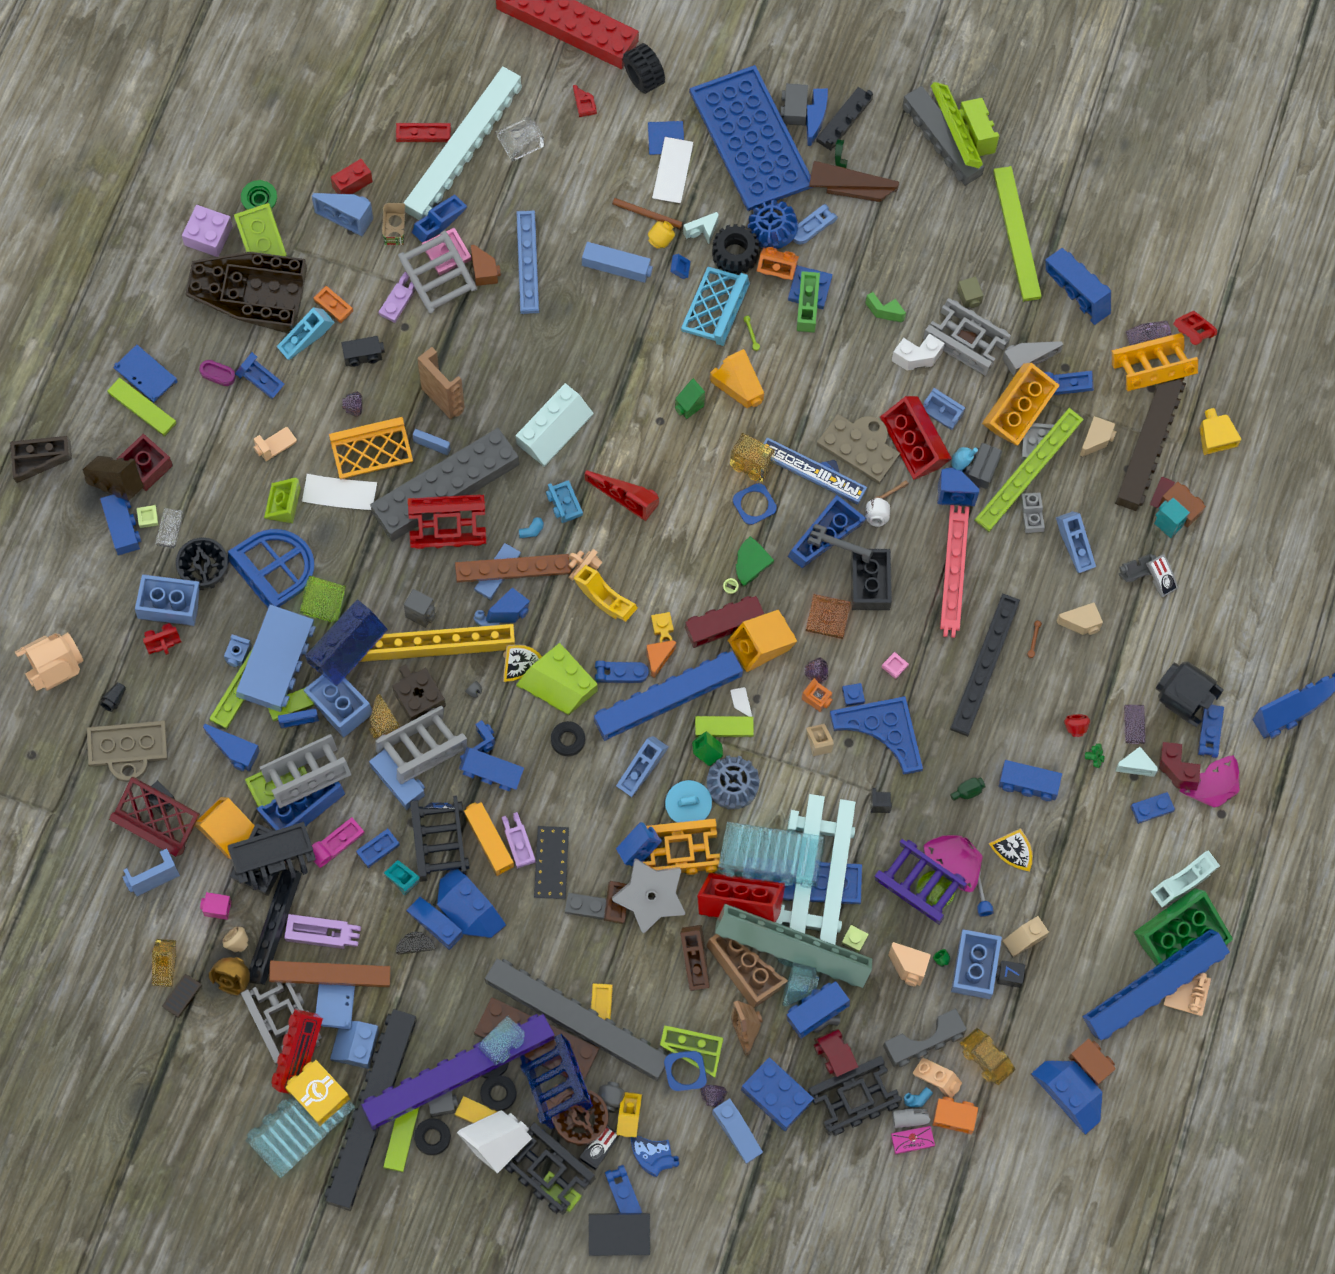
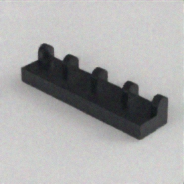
M858 87L819 134L816 142L831 151L835 147L837 139L840 140L872 101L873 92L870 90L864 91Z

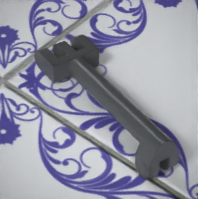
M818 524L814 525L813 529L816 531H811L810 534L814 538L809 537L808 543L820 547L823 541L862 555V561L870 562L871 556L874 553L872 550L826 535V527Z

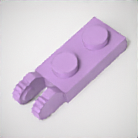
M406 272L401 276L399 283L395 285L378 312L380 316L393 323L397 321L415 290L412 281L409 288L404 287L409 278Z
M516 812L513 813V819L517 827L510 829L508 818L506 816L501 818L516 867L520 868L536 863L524 825L521 824L519 815Z

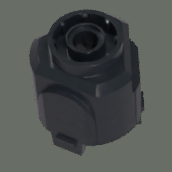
M1189 661L1182 662L1180 665L1174 662L1155 688L1160 692L1158 695L1159 701L1166 708L1195 727L1202 722L1195 716L1201 706L1208 710L1214 700H1218L1224 689L1217 685L1218 681Z

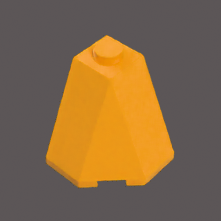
M744 349L725 358L719 369L714 368L710 372L711 383L744 407H756L764 400V391Z

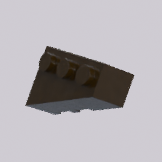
M97 456L82 469L88 485L97 487L104 492L111 493L127 501L144 488L135 459L125 461L123 458L114 460L112 457Z

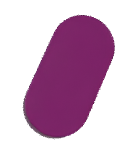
M205 360L199 367L201 376L209 381L222 386H230L235 382V372L228 366L213 360Z

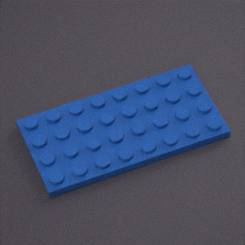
M756 65L689 89V93L747 211L753 210L755 207H761L763 202L769 204L772 200L777 201L813 188L809 187L811 175Z

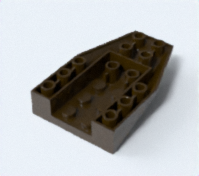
M245 252L195 260L191 264L185 295L236 320L289 334L297 324L307 272L306 260L257 252Z

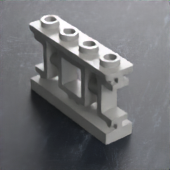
M948 298L940 312L947 317L941 325L932 321L925 329L923 339L925 340L931 334L945 343L944 352L986 376L995 362V358L989 354L995 346L1004 350L1010 341L1011 335L1006 330L993 325L991 321L981 318L974 311L961 306L959 302ZM953 316L962 320L959 325L951 321ZM946 327L954 331L951 337L943 333ZM963 327L978 335L972 344L958 336ZM985 334L993 338L990 344L982 340ZM977 346L986 350L982 356L974 352Z
M276 982L278 987L262 995L259 994L256 987L241 993L277 1067L279 1052L270 1032L273 1031L276 1038L288 1033L289 1025L277 1030L270 1015L286 1007L289 1008L291 1014H293L294 1009L304 1011L301 1006L304 1004L300 993L295 994L292 988L296 986L295 983H286L295 1002L293 1006L289 999L279 1003L276 995L285 991L280 982ZM255 996L259 1003L269 999L272 1005L271 1008L263 1011L267 1018L265 1020L262 1019L253 1001ZM320 1033L318 1035L315 1045L317 1047L320 1046L319 1039L322 1038Z

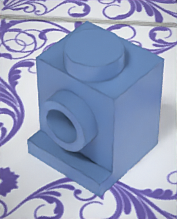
M231 635V640L224 655L227 664L233 667L243 665L252 648L250 640ZM234 649L240 650L238 653H234Z

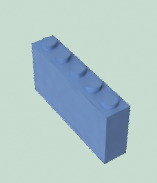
M269 605L238 685L236 697L281 712L282 707H286L288 704L289 696L287 694L289 689L293 690L296 682L294 675L296 672H300L303 661H300L302 654H307L309 648L307 641L315 633L314 619Z

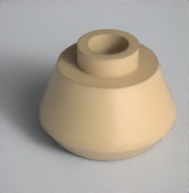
M243 927L231 929L223 938V947L233 952L244 951L248 946V937Z

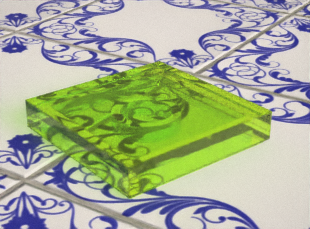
M308 576L300 613L337 623L346 586Z

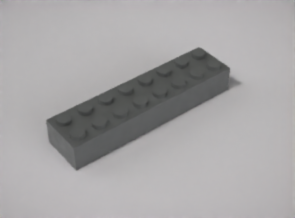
M496 428L371 503V512L388 538L393 542L419 526L418 518L409 519L408 498L471 495L519 466V456L500 429ZM422 513V520H429L433 517V513Z

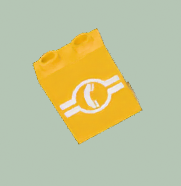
M315 1060L313 1063L309 1062L306 1064L301 1074L293 1076L287 1082L286 1089L313 1117L314 1121L321 1126L350 1100V1097L323 1066Z

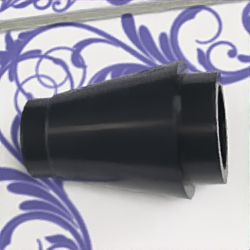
M117 682L101 697L100 705L105 710L113 712L114 709L118 708L126 687Z

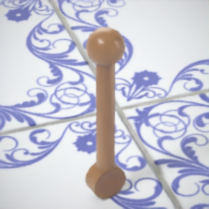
M905 480L897 487L875 498L884 499L897 490L906 487L909 483Z

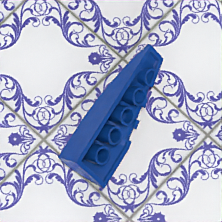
M1335 673L1332 674L1333 678H1329V676L1323 677L1315 683V686L1313 683H1310L1300 691L1296 689L1260 707L1252 720L1264 739L1269 736L1274 738L1281 734V730L1294 728L1298 725V721L1325 703L1335 693Z

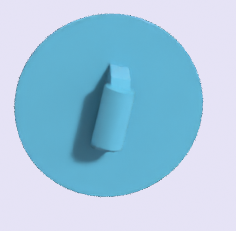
M687 780L675 784L669 790L665 806L668 815L676 823L705 820L712 808V798L704 785L696 781Z

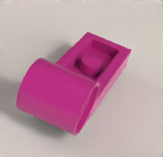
M352 817L324 840L312 845L316 858L314 862L319 868L326 865L365 834Z

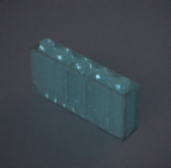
M727 822L718 867L720 872H723V875L732 877L736 874L742 875L746 879H754L755 877L761 878L762 881H781L785 885L800 884L803 888L817 887L825 839L824 836Z
M292 1095L288 1100L284 1099L277 1106L278 1109L273 1114H268L262 1120L263 1124L258 1128H253L247 1134L248 1138L245 1141L279 1178H282L339 1124L355 1106L349 1100L324 1124L319 1126Z

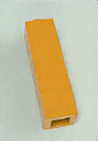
M482 802L478 804L472 803L467 806L466 810H464L465 818L496 876L514 868V862Z

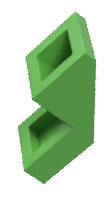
M874 292L867 295L865 303L876 318L903 322L905 320L906 312L896 299L883 306Z

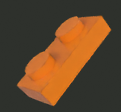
M327 286L313 298L314 302L340 324L353 312V308Z

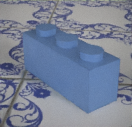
M385 749L369 761L372 770L406 810L411 807L410 801H419L425 796L423 790L425 787L419 779L415 780L412 778L403 784L398 782V766Z

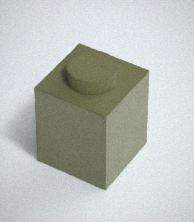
M977 277L959 281L957 291L963 307L975 308L982 304L984 295Z

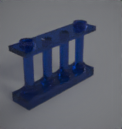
M562 1034L554 1037L557 1044L555 1048L540 1057L530 1061L526 1056H520L522 1062L520 1065L521 1070L527 1076L539 1111L537 1114L541 1124H546L550 1129L555 1128L551 1118L576 1104L581 1105L585 1110L593 1107L570 1041ZM558 1055L562 1058L560 1065L538 1077L536 1076L534 1070L536 1067ZM564 1071L567 1073V1081L542 1093L540 1087L542 1083ZM569 1088L573 1089L574 1094L570 1099L548 1110L547 1100Z

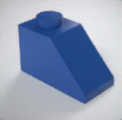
M511 588L489 609L486 621L488 623H515L519 618L523 619L528 614L530 601L514 588Z

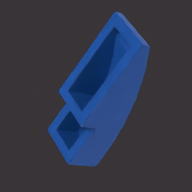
M828 88L813 89L812 105H807L806 127L808 146L813 144L822 128L827 106Z
M454 194L429 210L426 217L416 222L412 233L422 243L436 237L466 210L467 205Z

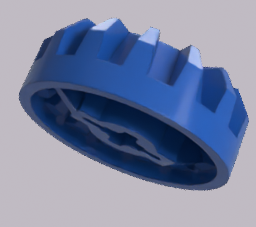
M772 200L771 204L768 205L766 202H763L762 207H755L753 209L754 214H751L748 218V228L752 230V234H756V239H758L759 247L782 248L795 238L798 231L796 214L793 208L787 206L786 202L783 201L777 203L776 200ZM774 209L779 210L783 216H778L777 213L773 212ZM770 210V212L766 213L764 216H760L766 211Z

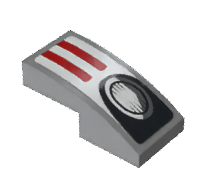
M1164 554L1146 563L1154 578L1153 583L1161 597L1178 589L1176 579Z

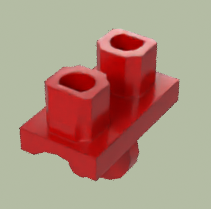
M168 623L161 627L162 632L155 634L154 630L146 631L143 641L148 654L164 650L165 655H168V648L181 643L176 627Z

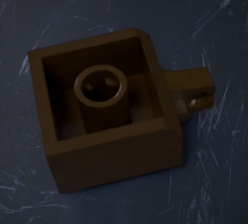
M406 664L399 667L403 678L400 679V682L392 685V688L410 722L433 708L441 705L443 708L446 707L445 698L427 668L411 673Z

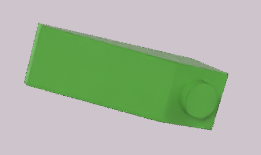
M801 272L797 331L815 333L820 273Z

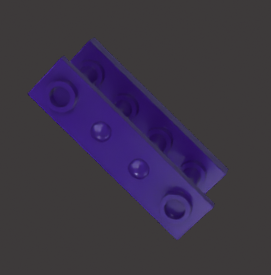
M901 839L900 846L904 849L888 871L883 873L879 870L876 873L875 881L940 925L944 920L942 909L958 887L965 891L967 888L966 879L958 873L954 875L919 851L917 845L912 841L907 840L906 842ZM911 853L920 860L905 881L899 884L893 880L894 875ZM927 864L936 872L922 891L915 895L910 892V886ZM943 875L952 883L937 904L930 906L926 903V897Z

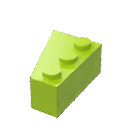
M983 98L961 102L959 112L979 156L995 153L999 134L998 132L994 133L992 129L994 123L993 120L989 121V112Z
M664 1025L660 1046L671 1053L699 1052L703 1057L706 1073L715 1078L724 1038ZM687 1057L681 1058L700 1069L694 1060Z

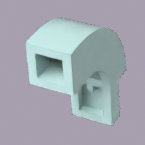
M1208 850L1186 868L1164 880L1150 892L1161 907H1164L1202 883L1220 865Z

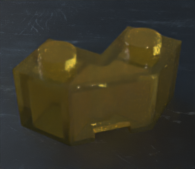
M976 1028L960 1042L964 1050L962 1053L969 1061L973 1060L980 1065L983 1070L982 1075L988 1082L993 1081L995 1084L1000 1085L1016 1069L1009 1057L1003 1051L999 1052L997 1047L993 1045L994 1041L991 1037Z

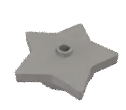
M634 859L630 882L612 897V900L634 912L642 933H645L661 917L685 915L683 906L676 894L681 868L655 870L640 860ZM651 892L655 893V896H654V897H652V898H649V897H648V894H649V893H651Z

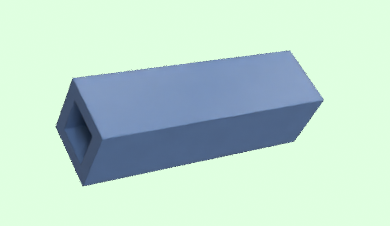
M590 242L586 243L582 255V266L644 283L647 276L651 277L653 266H650V258Z

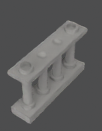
M442 705L429 710L426 714L391 733L380 736L375 741L377 754L385 749L398 766L397 780L400 784L466 750V736L463 733L454 736L442 721L444 715ZM435 723L448 741L438 745L425 728ZM419 732L432 750L421 754L409 737ZM402 741L415 759L408 763L404 762L393 748V745Z
M331 734L260 766L266 783L273 780L276 786L272 793L279 808L351 775L345 758L342 757L337 760L333 753L338 749ZM326 755L330 763L319 768L315 760ZM309 764L312 772L301 776L297 768ZM291 772L294 780L283 784L280 776Z

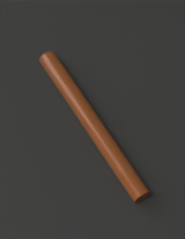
M614 198L612 205L663 223L667 221L678 229H681L683 222L617 198Z

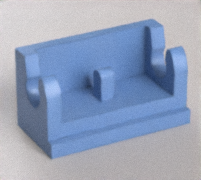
M933 388L923 403L930 417L951 430L961 419L965 410L964 406Z

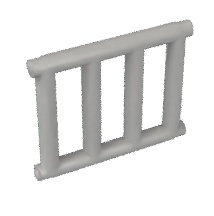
M446 230L442 231L440 236L405 254L404 252L398 254L404 269L429 314L433 313L435 308L470 290L473 292L478 289ZM443 242L446 244L449 252L413 270L409 262L410 259ZM452 258L454 259L458 268L422 286L417 276ZM462 274L467 284L432 302L430 301L426 292Z

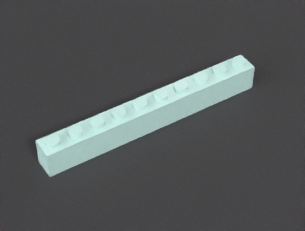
M502 66L405 200V212L421 220L428 215L429 210L436 203L439 204L441 202L443 193L446 189L449 190L451 188L453 179L461 174L464 164L471 160L474 150L481 146L485 135L490 134L495 121L500 120L505 107L508 108L513 96L520 92L522 88L521 76Z

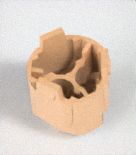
M68 632L64 635L55 633L49 637L43 636L14 652L17 657L26 654L33 669L25 673L36 691L42 688L48 691L75 677L80 671L78 664L84 662Z

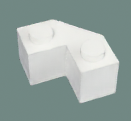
M931 334L926 337L920 347L903 338L893 352L892 362L907 371L923 366L925 368L932 367L943 353L945 343Z

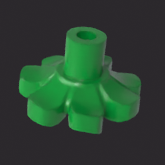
M1096 743L1091 748L1092 752L1085 753V759L1093 760V766L1100 768L1105 760V756L1102 755V744Z

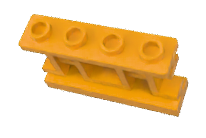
M716 819L651 825L658 837H664L665 848H656L650 854L651 861L643 862L655 870L680 867L681 873H686L687 875L697 874L698 871L713 873L717 872V869H721L720 854H710L708 839L717 838ZM703 833L704 843L693 844L692 834ZM688 841L690 857L671 859L669 843ZM705 851L706 862L695 863L694 852ZM666 855L667 866L656 867L655 856Z

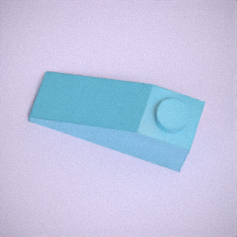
M313 307L277 345V348L290 360L323 336L335 322L324 309Z

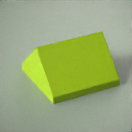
M297 478L271 484L264 515L265 519L293 524L301 490Z

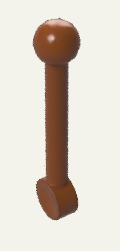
M1039 620L1034 623L1035 630L1032 644L1027 653L1029 658L1035 656V643L1039 627L1042 625Z

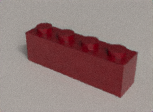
M747 596L738 603H728L722 609H712L703 616L689 618L685 622V630L693 648L733 634L742 622L764 615L757 596Z

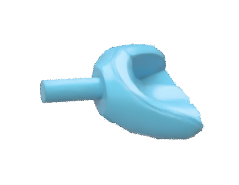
M959 448L952 455V468L962 471L973 460L974 454L978 449Z

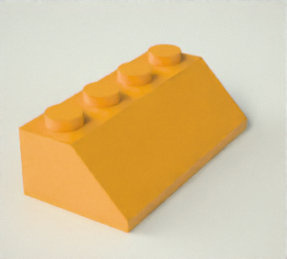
M1023 363L982 424L995 435L1018 446L1059 387V384L1033 363Z

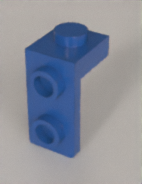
M481 720L475 725L483 742L472 749L487 753L494 748L495 738L492 735L494 732L489 724L485 725ZM464 754L460 756L461 762H462V759H463Z

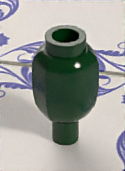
M973 777L961 783L957 791L951 793L950 796L953 801L959 798L971 799L981 794L982 789L986 788L981 777L978 779Z

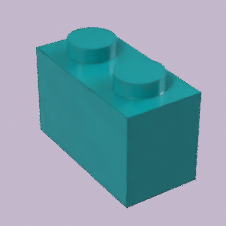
M1172 498L1169 502L1164 501L1160 505L1159 511L1155 515L1157 518L1154 524L1168 537L1172 538L1184 526L1190 512Z

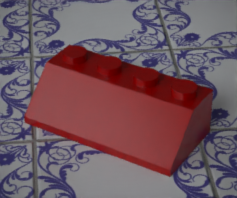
M905 396L880 416L913 480L940 469L952 459L918 396Z
M709 873L697 895L699 915L719 917L724 904L776 923L781 912L785 883Z

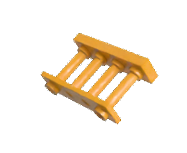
M1182 333L1112 350L1113 368L1123 367L1127 373V391L1198 374V358L1188 359L1183 352L1184 335ZM1176 354L1180 361L1170 364L1166 356ZM1158 358L1163 366L1152 368L1148 360ZM1141 362L1145 370L1135 373L1131 365Z

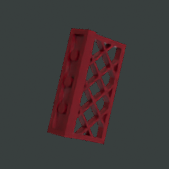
M131 777L115 812H112L109 820L163 850L167 849L170 854L177 857L184 853L185 844L200 813L137 778ZM134 784L140 786L142 795L133 796L131 789ZM147 795H156L159 804L150 806ZM143 797L147 808L138 810L135 799ZM131 801L134 812L127 813L122 810L125 802ZM164 804H172L176 813L167 816ZM160 806L163 817L155 820L151 808ZM147 810L151 821L143 822L139 812ZM185 812L193 816L191 822L184 825L181 814ZM177 815L180 827L171 829L168 818ZM164 819L167 831L161 832L158 830L156 822ZM181 829L183 834L181 842L174 838L172 831Z

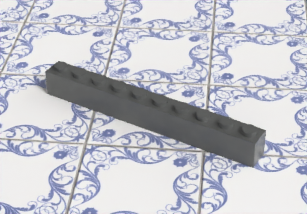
M496 959L485 977L486 984L538 1014H544L545 1018L658 1082L665 1070L664 1060L668 1055L666 1051L661 1048L656 1050L650 1046L651 1043L647 1040L635 1038L630 1030L626 1028L621 1030L615 1026L616 1023L608 1018L605 1020L600 1018L595 1010L591 1008L586 1010L581 1007L582 1004L573 998L571 1000L565 998L564 993L556 988L552 990L546 987L547 984L538 978L536 980L529 977L530 974L523 969L518 971L512 967L513 964L509 961Z

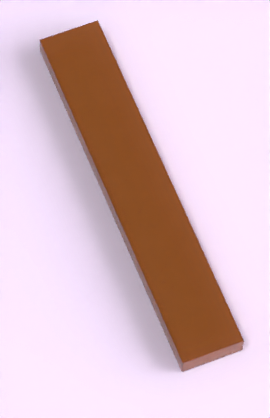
M270 961L269 982L390 987V966Z

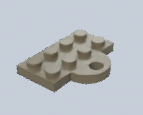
M837 414L817 441L819 447L878 484L881 483L900 456L898 451L885 444L888 435L885 424L880 419L872 416L861 417L852 423ZM876 424L879 429L871 431L869 425Z
M165 721L87 728L89 767L108 765L112 775L120 781L129 782L131 777L140 779L148 768V762L168 760ZM128 767L134 769L131 776L123 774L124 770Z

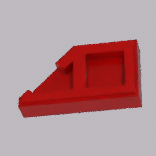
M573 85L579 117L596 115L597 110L594 96L579 89L577 85Z

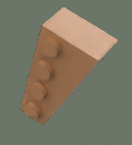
M715 934L706 945L749 1005L754 1008L785 988L788 982L787 979L776 973L774 968L764 963L755 952H751L745 945L739 944L735 940L723 938Z

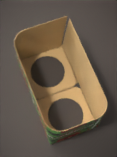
M387 203L383 207L382 233L385 245H404V230L402 229H404L405 203ZM391 216H399L402 219V223L397 227L391 226L389 224ZM392 232H398L401 237L388 236Z

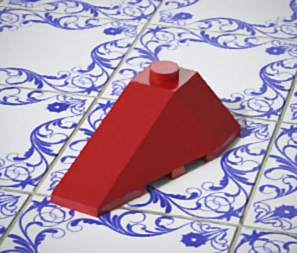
M588 470L584 473L585 481L644 521L649 518L659 505V497L651 489L647 490L642 486Z

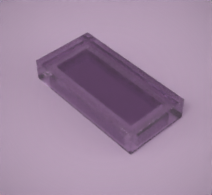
M1125 705V743L1145 744L1144 705Z

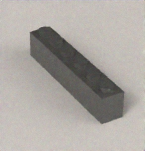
M923 86L905 95L902 105L904 111L912 116L914 124L921 128L924 137L928 141L930 140L934 145L935 151L941 154L947 167H951L957 180L966 186L981 177L984 165L980 168L965 165L942 111Z

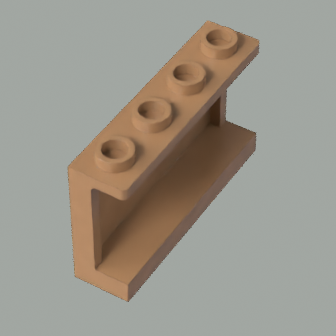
M431 347L417 358L421 389L451 420L453 417L460 416L465 408L462 379L458 376L450 382L439 371L437 351Z

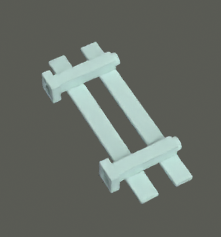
M809 794L806 817L798 816L799 811L791 810L789 814L786 834L794 835L796 830L803 831V839L792 911L784 910L785 905H782L776 923L789 925V928L805 933V928L821 931L820 939L835 945L837 932L840 933L842 921H839L850 838L854 839L855 827H852L856 802L840 799L837 822L821 820L825 796ZM819 834L834 837L823 917L808 914Z

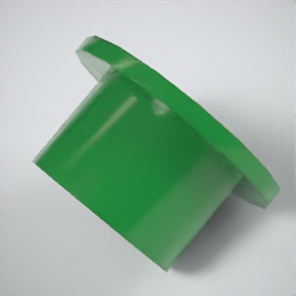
M252 181L242 189L241 203L246 210L267 203L270 204L271 209L276 205L277 191L267 181Z

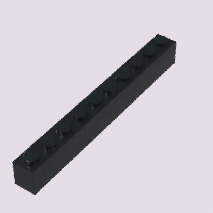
M393 1009L392 1014L388 1013L385 1021V1025H387L386 1031L380 1035L378 1044H380L379 1051L374 1052L372 1071L368 1070L365 1078V1082H367L366 1088L361 1090L358 1101H360L359 1108H355L352 1115L354 1123L352 1128L347 1129L345 1135L347 1143L345 1148L341 1147L338 1159H341L338 1167H334L331 1178L334 1179L333 1183L327 1187L324 1197L327 1198L326 1202L329 1205L348 1211L352 1210L380 1129L378 1127L372 1130L361 1104L370 1096L378 1097L382 1095V1091L388 1087L393 1086L394 1088L417 1022V1018L414 1015Z

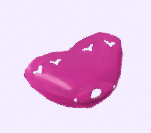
M1232 755L1211 763L1205 773H1200L1201 781L1196 791L1190 790V793H1185L1186 789H1180L1181 793L1214 808L1221 806L1240 791L1239 767L1236 758ZM1219 767V772H1213V770H1216V768Z
M948 835L932 839L924 844L925 855L951 873H958L966 879L965 882L967 884L970 883L972 886L971 888L967 886L966 892L974 891L978 884L983 857L967 838H963L960 835ZM929 847L934 848L933 854H931ZM936 859H942L943 864H941L940 861H937Z

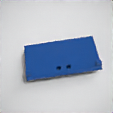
M138 345L131 349L118 363L116 362L113 367L153 403L174 383L178 382L176 377Z

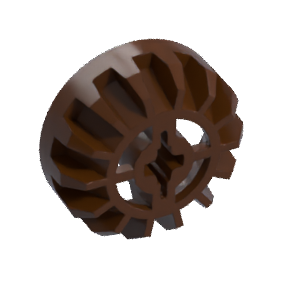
M586 1089L569 1091L558 1100L554 1108V1125L558 1135L567 1143L576 1144L577 1146L590 1145L598 1138H601L607 1128L608 1110L606 1104L593 1091ZM578 1106L588 1107L589 1109H591V1111H588L586 1108L578 1107ZM571 1111L572 1124L568 1126L567 1116ZM577 1113L580 1114V1116L585 1115V1123L581 1120L577 1121ZM594 1113L595 1123L592 1127V1125L590 1124V1115ZM575 1126L576 1128L583 1129L586 1133H576L571 1128Z

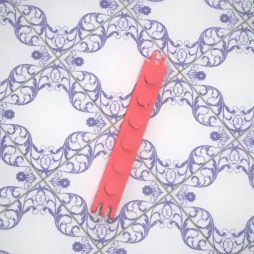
M950 505L940 622V629H944L943 637H947L948 630H951L952 638H955L956 631L960 630L969 507L965 506L964 513H961L962 506H958L957 512H954V505Z

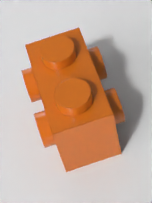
M773 247L763 248L757 272L786 280H793L799 256L789 251H777Z

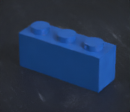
M115 495L100 498L117 555L139 550L138 543L142 541L139 531H134L133 526L136 525L134 515H130L128 511L131 508L130 501L118 498Z
M467 747L459 769L464 771L462 775L474 778L475 775L482 777V782L490 785L493 782L500 784L499 788L510 792L511 788L517 789L524 767Z
M1005 760L998 787H1001L1006 792L1017 791L1027 797L1034 795L1044 801H1055L1058 796L1062 773Z
M836 981L832 984L827 983L821 988L819 993L816 995L811 994L801 1005L791 1007L788 1010L787 1021L800 1039H802L848 1008L850 1000Z

